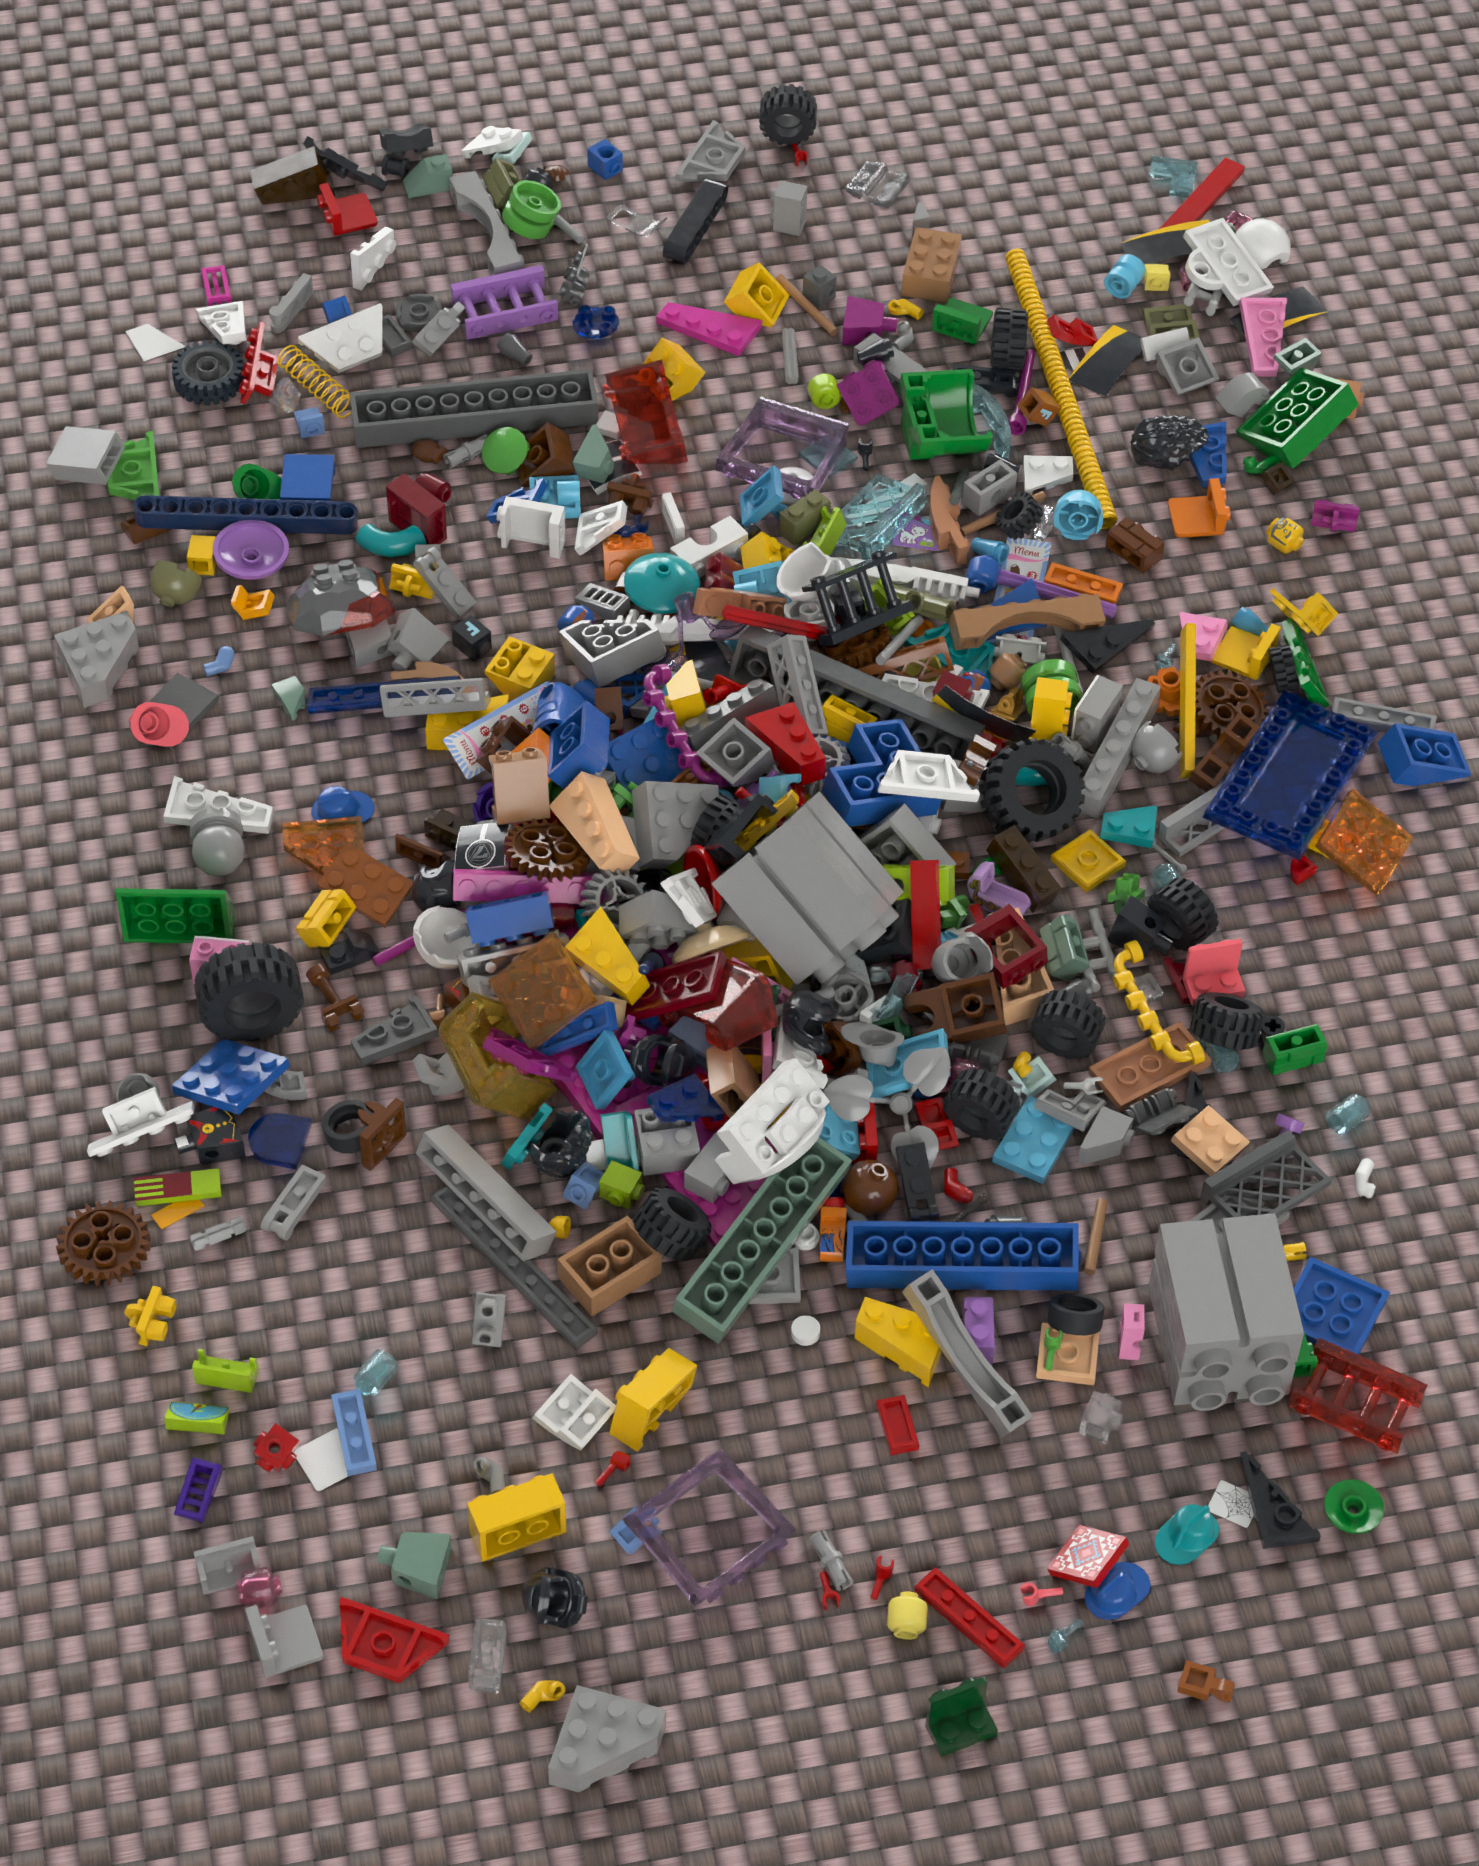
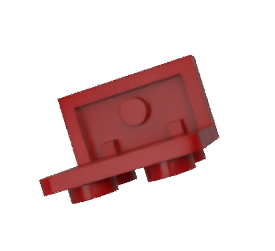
M328 183L319 185L320 195H317V203L319 208L323 210L325 222L329 224L334 236L377 226V217L365 193L335 199Z

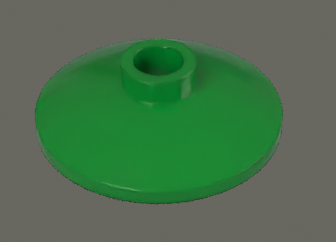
M1348 1479L1337 1482L1328 1490L1324 1500V1510L1329 1521L1338 1529L1351 1534H1363L1373 1530L1380 1524L1384 1515V1502L1379 1492L1370 1484L1360 1480ZM1354 1509L1357 1511V1514L1351 1513L1348 1510Z

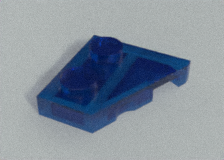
M696 1074L647 1095V1104L661 1122H676L678 1120L695 1122L698 1120V1117H714V1121H720L724 1117V1111L710 1095Z

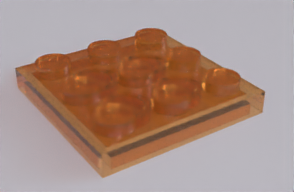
M1351 789L1336 810L1315 847L1374 895H1378L1382 892L1414 837L1355 789Z
M556 933L547 935L489 980L490 985L527 1046L533 1050L598 1002Z

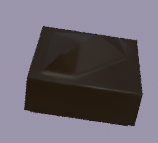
M1282 461L1260 475L1273 495L1295 482Z

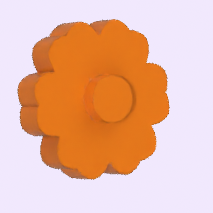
M1174 667L1161 668L1158 670L1157 676L1152 675L1148 678V682L1161 686L1160 702L1156 713L1164 711L1169 717L1180 715V672Z

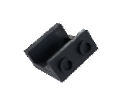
M759 793L743 798L703 849L708 851L723 866L739 861L745 851L733 841L753 816L758 820H763L776 814L778 810L773 806V800L767 795H760Z

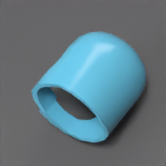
M801 774L759 777V794L767 795L775 804L787 794V787L790 783L801 782Z

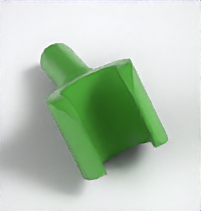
M1048 1328L1044 1337V1346L1047 1348L1045 1369L1051 1371L1054 1354L1061 1347L1063 1333L1060 1330L1059 1336L1052 1338L1049 1336L1050 1328Z

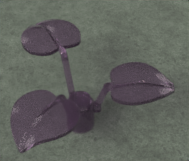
M691 592L680 594L673 600L678 611L676 616L679 635L678 651L666 652V655L661 660L650 663L645 669L641 670L643 673L648 674L654 665L667 664L671 671H674L677 666L681 667L687 661V656L682 655L684 653L683 621L689 624L702 619L709 629L712 630L709 633L710 639L716 641L726 640L735 636L747 625L724 619L717 625L712 624L708 619H716L717 617L692 613L695 598Z

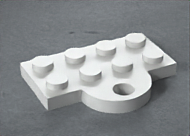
M1224 218L1185 231L1183 238L1193 250L1186 262L1185 269L1188 277L1194 284L1207 290L1221 289L1233 306L1239 305L1241 298H1258L1272 292L1274 286ZM1195 269L1202 270L1205 274H1199Z

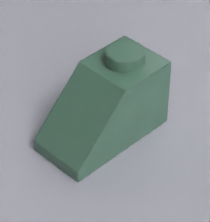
M447 154L424 158L403 179V185L408 198L450 191L449 177H452V167Z
M1304 338L1276 353L1273 358L1292 377L1301 367L1313 371L1322 352L1308 339Z
M593 424L573 460V465L579 478L605 483L608 475L613 472L614 461L598 426Z

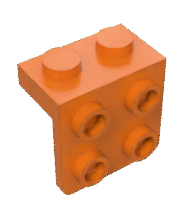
M1219 478L1209 479L1207 496L1169 499L1168 508L1176 537L1224 535L1226 521H1230V507L1225 506L1226 490L1221 488Z
M633 533L631 537L611 534L601 541L605 581L618 580L620 574L626 572L628 566L634 560L654 553L651 537L646 536L645 533Z

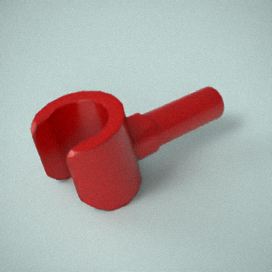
M793 143L792 148L795 152L794 165L798 167L799 160L804 161L805 165H808V153L800 150L798 145Z
M621 1451L614 1452L609 1466L595 1481V1484L600 1487L614 1473L616 1468L626 1472L631 1463L630 1455Z
M882 1556L877 1558L875 1568L877 1577L870 1596L871 1599H878L885 1579H889L893 1575V1559L890 1566L884 1567L881 1565Z
M823 1571L820 1573L824 1593L821 1607L827 1611L826 1600L833 1599L838 1609L840 1596L837 1592L832 1591L827 1572Z

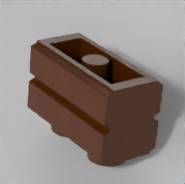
M1127 517L1121 520L1118 525L1112 527L1107 533L1106 547L1142 573L1148 571L1152 565L1157 564L1163 557L1165 544L1157 535H1151L1144 530L1140 523L1133 522Z

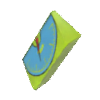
M171 1402L164 1418L165 1427L168 1430L225 1435L230 1408Z

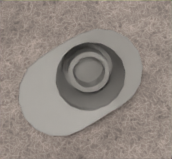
M852 1022L841 1028V1035L844 1039L858 1045L861 1057L865 1062L888 1067L894 1065L898 1046L904 1042V1036L901 1033L889 1031L866 1022Z

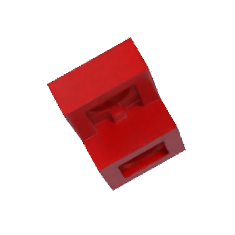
M1054 314L1047 320L1052 336L1058 340L1082 346H1093L1098 341L1093 326L1077 317L1071 323Z
M942 1097L916 1102L913 1106L919 1125L928 1127L936 1134L939 1143L938 1151L959 1146L953 1123L946 1117V1113L943 1111Z

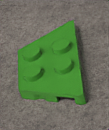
M153 431L145 433L146 438L134 442L132 439L124 443L125 449L108 480L110 495L130 500H136L143 495L160 496Z

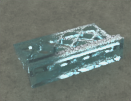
M876 474L841 509L844 519L847 515L859 513L860 517L845 519L847 525L837 543L861 552L863 560L870 559L871 553L882 550L927 505L925 485L916 483L911 487ZM878 484H882L888 487L885 489L874 491V488ZM905 493L903 497L894 498L893 494ZM888 495L891 497V499L878 502L876 499L877 497ZM873 498L874 502L860 505L862 500ZM893 506L889 511L881 513L879 511L880 508ZM876 509L877 512L876 514L862 515V512ZM878 521L874 526H865V523ZM862 524V528L848 530L847 527ZM864 535L859 540L860 542L850 539L851 537Z

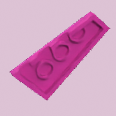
M667 302L656 316V323L737 356L742 354L762 328V320Z

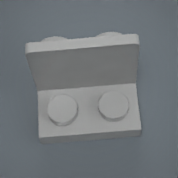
M257 1605L245 1608L248 1627L265 1678L320 1661L324 1658L307 1605H301L270 1616H266V1614L260 1616Z

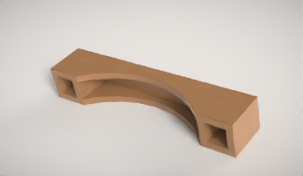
M1084 593L1069 598L1059 596L1052 600L1044 601L1034 599L1027 603L1017 604L1016 602H1009L1001 606L985 605L976 609L960 608L953 611L948 625L955 650L978 648L998 631L1019 624H1045L1070 632L1102 627L1106 619L1099 594L1089 595Z

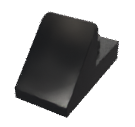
M345 927L343 928L345 940L332 944L330 947L320 949V956L330 975L372 960L373 956L380 953L369 933Z

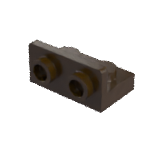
M441 808L433 819L427 817L424 820L425 836L431 841L439 842L456 852V844L461 826L477 824Z

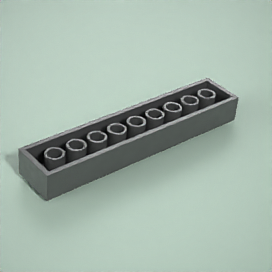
M592 369L350 393L356 448L413 443L421 439L443 440L483 436L484 434L490 435L493 431L503 427L515 428L520 432L539 430L547 422L557 428L593 425L598 422V400Z
M749 625L739 636L728 679L740 685L761 679L774 685L776 691L766 646L778 640L781 636L760 627ZM782 646L777 649V654L780 661L783 656ZM809 649L822 706L833 694L878 718L877 722L902 719L921 752L950 755L953 760H962L966 749L976 734L982 737L986 725ZM785 671L783 676L785 685H787L789 680L787 671ZM792 695L790 697L789 703L794 702V698Z

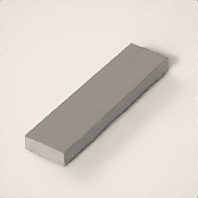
M1335 697L1330 722L1387 732L1395 723L1435 730L1437 716Z

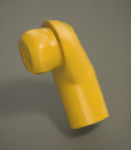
M555 1680L538 1681L522 1698L519 1704L525 1711L531 1712L539 1702L556 1701L562 1698L565 1694V1686L563 1683Z

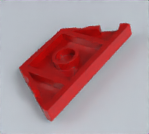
M341 1597L339 1600L342 1660L344 1664L401 1683L450 1642L449 1634Z

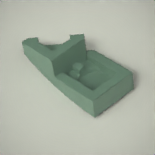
M293 676L271 684L273 694L280 700L284 712L292 721L297 718L296 712L306 707L305 689L299 680Z

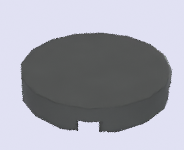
M428 294L409 295L406 297V300L400 301L396 306L397 323L405 330L419 333L440 310H443L442 305L439 301L434 300L433 296Z

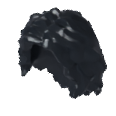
M1179 415L1155 416L1154 418L1143 419L1134 428L1130 447L1138 465L1168 468L1173 471L1182 462L1190 461L1192 454L1198 452L1200 448H1203V445L1207 444L1209 434H1207L1208 430L1206 427H1202L1196 419H1189L1186 416L1181 417Z
M556 1110L554 1113L555 1121L544 1133L540 1140V1146L531 1145L530 1155L533 1159L532 1163L537 1167L538 1174L565 1178L567 1174H573L587 1159L586 1153H588L589 1146L592 1143L590 1139L593 1133L590 1127L591 1120L582 1111L566 1113Z

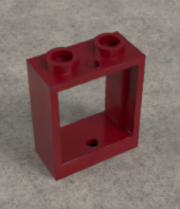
M405 473L386 485L388 519L400 530L415 525L423 533L426 545L441 544L447 539L446 511L443 502Z
M1010 903L964 930L965 932L975 933L988 944L1014 928L1031 948L1030 951L1004 966L992 953L993 968L989 973H994L995 980L1002 989L1017 984L1024 976L1033 971L1040 970L1048 963L1047 946ZM972 949V952H973L974 956L977 958L976 953H975L974 950Z

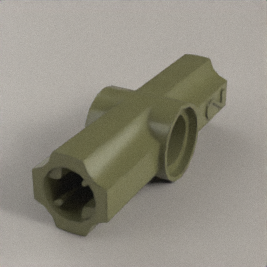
M893 584L896 595L901 601L912 600L914 607L912 612L914 614L949 623L953 611L957 610L954 601Z

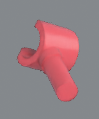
M1025 1583L1020 1587L1022 1594L1033 1593L1031 1596L1023 1597V1602L1027 1606L1035 1605L1039 1598L1063 1595L1062 1587L1037 1589L1033 1583Z

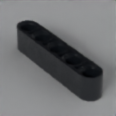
M705 179L668 236L663 248L664 258L684 264L689 261L724 205L728 195V185Z

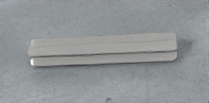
M784 328L782 330L785 382L787 384H797L799 376L795 330L793 328Z

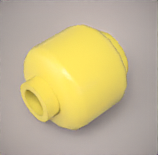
M909 1591L901 1592L900 1596L890 1600L888 1604L887 1626L889 1630L894 1632L895 1637L906 1640L916 1639L919 1634L926 1630L927 1603L918 1598L917 1593Z

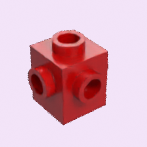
M275 1423L268 1433L263 1431L254 1442L253 1446L256 1447L254 1456L258 1458L255 1463L269 1473L272 1469L277 1473L282 1468L287 1470L297 1457L294 1452L299 1447L300 1441ZM272 1448L280 1449V1451L275 1454L270 1452Z

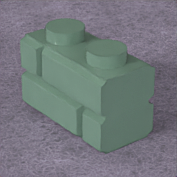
M1060 915L1052 920V923H1048L1040 929L1042 942L1047 946L1048 963L1046 968L1053 977L1063 981H1070L1078 975L1077 973H1082L1090 967L1078 921L1068 916Z

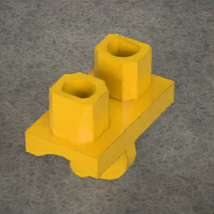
M403 563L402 565L393 564L391 566L389 589L401 591L405 597H410L412 594L428 599L434 597V591L412 565Z
M152 1286L147 1301L138 1299L137 1304H128L124 1313L130 1319L129 1326L136 1328V1332L140 1335L139 1345L147 1346L149 1340L164 1341L168 1325L167 1322L159 1321L158 1317L161 1315L172 1318L177 1308L176 1300L162 1295L161 1287Z

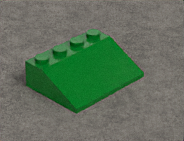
M1301 367L1235 431L1240 437L1268 457L1274 454L1278 457L1279 462L1282 461L1284 466L1294 469L1352 413L1359 403L1348 383Z
M115 889L124 942L193 943L195 936L233 939L235 914L233 901L226 890Z

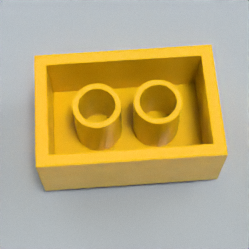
M553 1473L545 1476H535L528 1482L517 1486H506L500 1492L488 1496L481 1495L467 1503L469 1532L482 1562L567 1532L566 1504Z

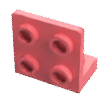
M1227 939L1217 943L1197 944L1188 948L1183 982L1192 1006L1196 1005L1198 996L1203 993L1218 992L1244 997L1245 988L1238 971L1243 945L1241 939Z

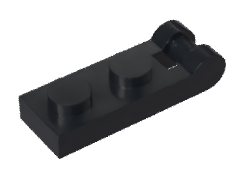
M960 364L953 365V370H973V390L1004 393L1007 397H1015L1018 394L1017 384L1020 380V374L1017 371Z
M925 1143L897 1146L895 1150L909 1221L920 1222L923 1219H929L930 1221L939 1220V1210L935 1199ZM925 1200L926 1208L918 1209L916 1202Z

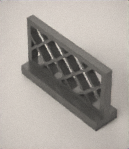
M1287 1130L1205 1179L1200 1198L1207 1205L1213 1203L1227 1218L1240 1217L1241 1213L1252 1215L1275 1213L1276 1218L1330 1186L1332 1179L1294 1144L1295 1136ZM1293 1155L1300 1162V1166L1284 1164V1159ZM1266 1170L1280 1171L1279 1179L1263 1177V1173ZM1284 1172L1300 1174L1299 1182L1283 1180ZM1304 1175L1315 1176L1319 1182L1316 1184L1304 1183L1303 1177ZM1246 1182L1259 1184L1258 1192L1243 1190L1242 1186ZM1263 1185L1279 1187L1278 1194L1262 1192ZM1283 1187L1299 1190L1298 1195L1295 1197L1282 1195ZM1225 1195L1237 1196L1238 1201L1237 1204L1226 1203L1221 1197ZM1242 1197L1258 1199L1257 1207L1241 1205ZM1262 1200L1278 1202V1206L1273 1210L1261 1208Z

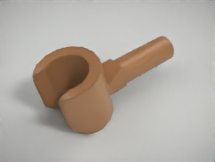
M442 994L437 995L436 1011L428 1012L436 1027L446 1024Z

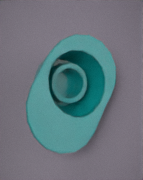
M1196 1504L1186 1505L1180 1508L1157 1532L1155 1538L1156 1551L1163 1560L1170 1564H1188L1197 1559L1217 1539L1219 1534L1218 1522L1210 1513V1508L1207 1505L1204 1507Z

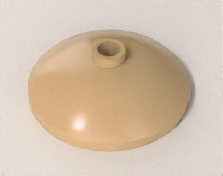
M710 922L697 927V933L681 943L671 960L673 964L691 960L739 943L751 936L745 929L731 925L712 927Z

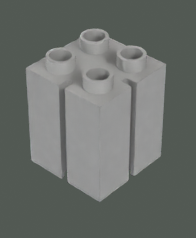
M818 792L782 822L783 825L773 829L712 883L713 887L796 985L800 984L811 974L821 984L840 970L846 964L845 961L858 949L862 952L887 931L886 928L899 917V914L891 905L904 892L825 797Z
M1275 1213L1223 1218V1231L1219 1234H1216L1213 1219L1160 1224L1155 1248L1156 1258L1153 1259L1148 1287L1174 1405L1191 1404L1196 1410L1209 1411L1221 1407L1226 1402L1230 1392H1235L1236 1400L1249 1398L1250 1402L1255 1405L1273 1404L1282 1399L1284 1395H1289L1296 1368L1295 1362L1298 1360L1304 1331Z

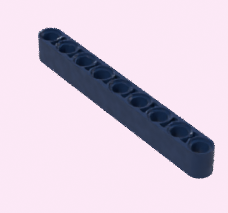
M143 495L134 501L135 522L142 528L222 531L225 527L235 522L255 520L271 523L283 533L347 535L354 533L358 527V509L351 502Z

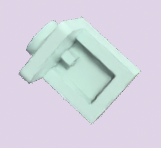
M1040 1056L1028 1064L1032 1067V1072L1028 1073L1025 1078H1021L1013 1068L1008 1070L1013 1078L1009 1081L1019 1095L1024 1092L1027 1097L1028 1095L1036 1096L1057 1080Z

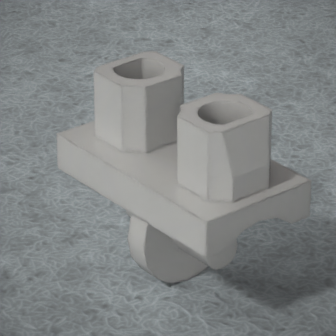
M479 1291L476 1293L472 1344L493 1347L502 1346L506 1295L488 1294Z

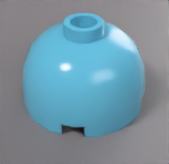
M1072 490L1067 492L1058 500L1055 506L1054 526L1061 531V535L1065 538L1072 540L1088 539L1089 535L1095 531L1097 534L1103 525L1102 505L1098 498L1088 491Z

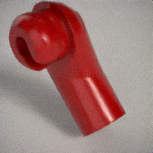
M955 1168L945 1169V1195L958 1203H970L973 1199V1192L967 1186L958 1182V1170Z

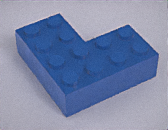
M894 719L855 724L848 749L857 764L830 767L822 787V792L827 801L836 812H839V815L846 824L852 827L878 823L904 803L916 817L937 815L942 799L878 793L880 782L885 777L898 750L921 752L903 720Z

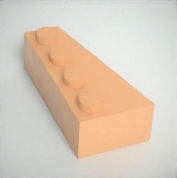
M581 771L549 807L599 869H609L614 873V870L619 868L622 875L623 871L629 870L640 857L606 780Z
M1018 907V908H1014V909L1016 910V912H1017V913L1022 917V919H1023V916H1022V914H1021V912H1020L1019 907ZM1014 928L995 939L997 959L1003 966L1031 950ZM1045 967L1024 976L1017 984L1010 985L1005 989L1001 987L1006 1025L1034 1017L1043 995L1054 990Z

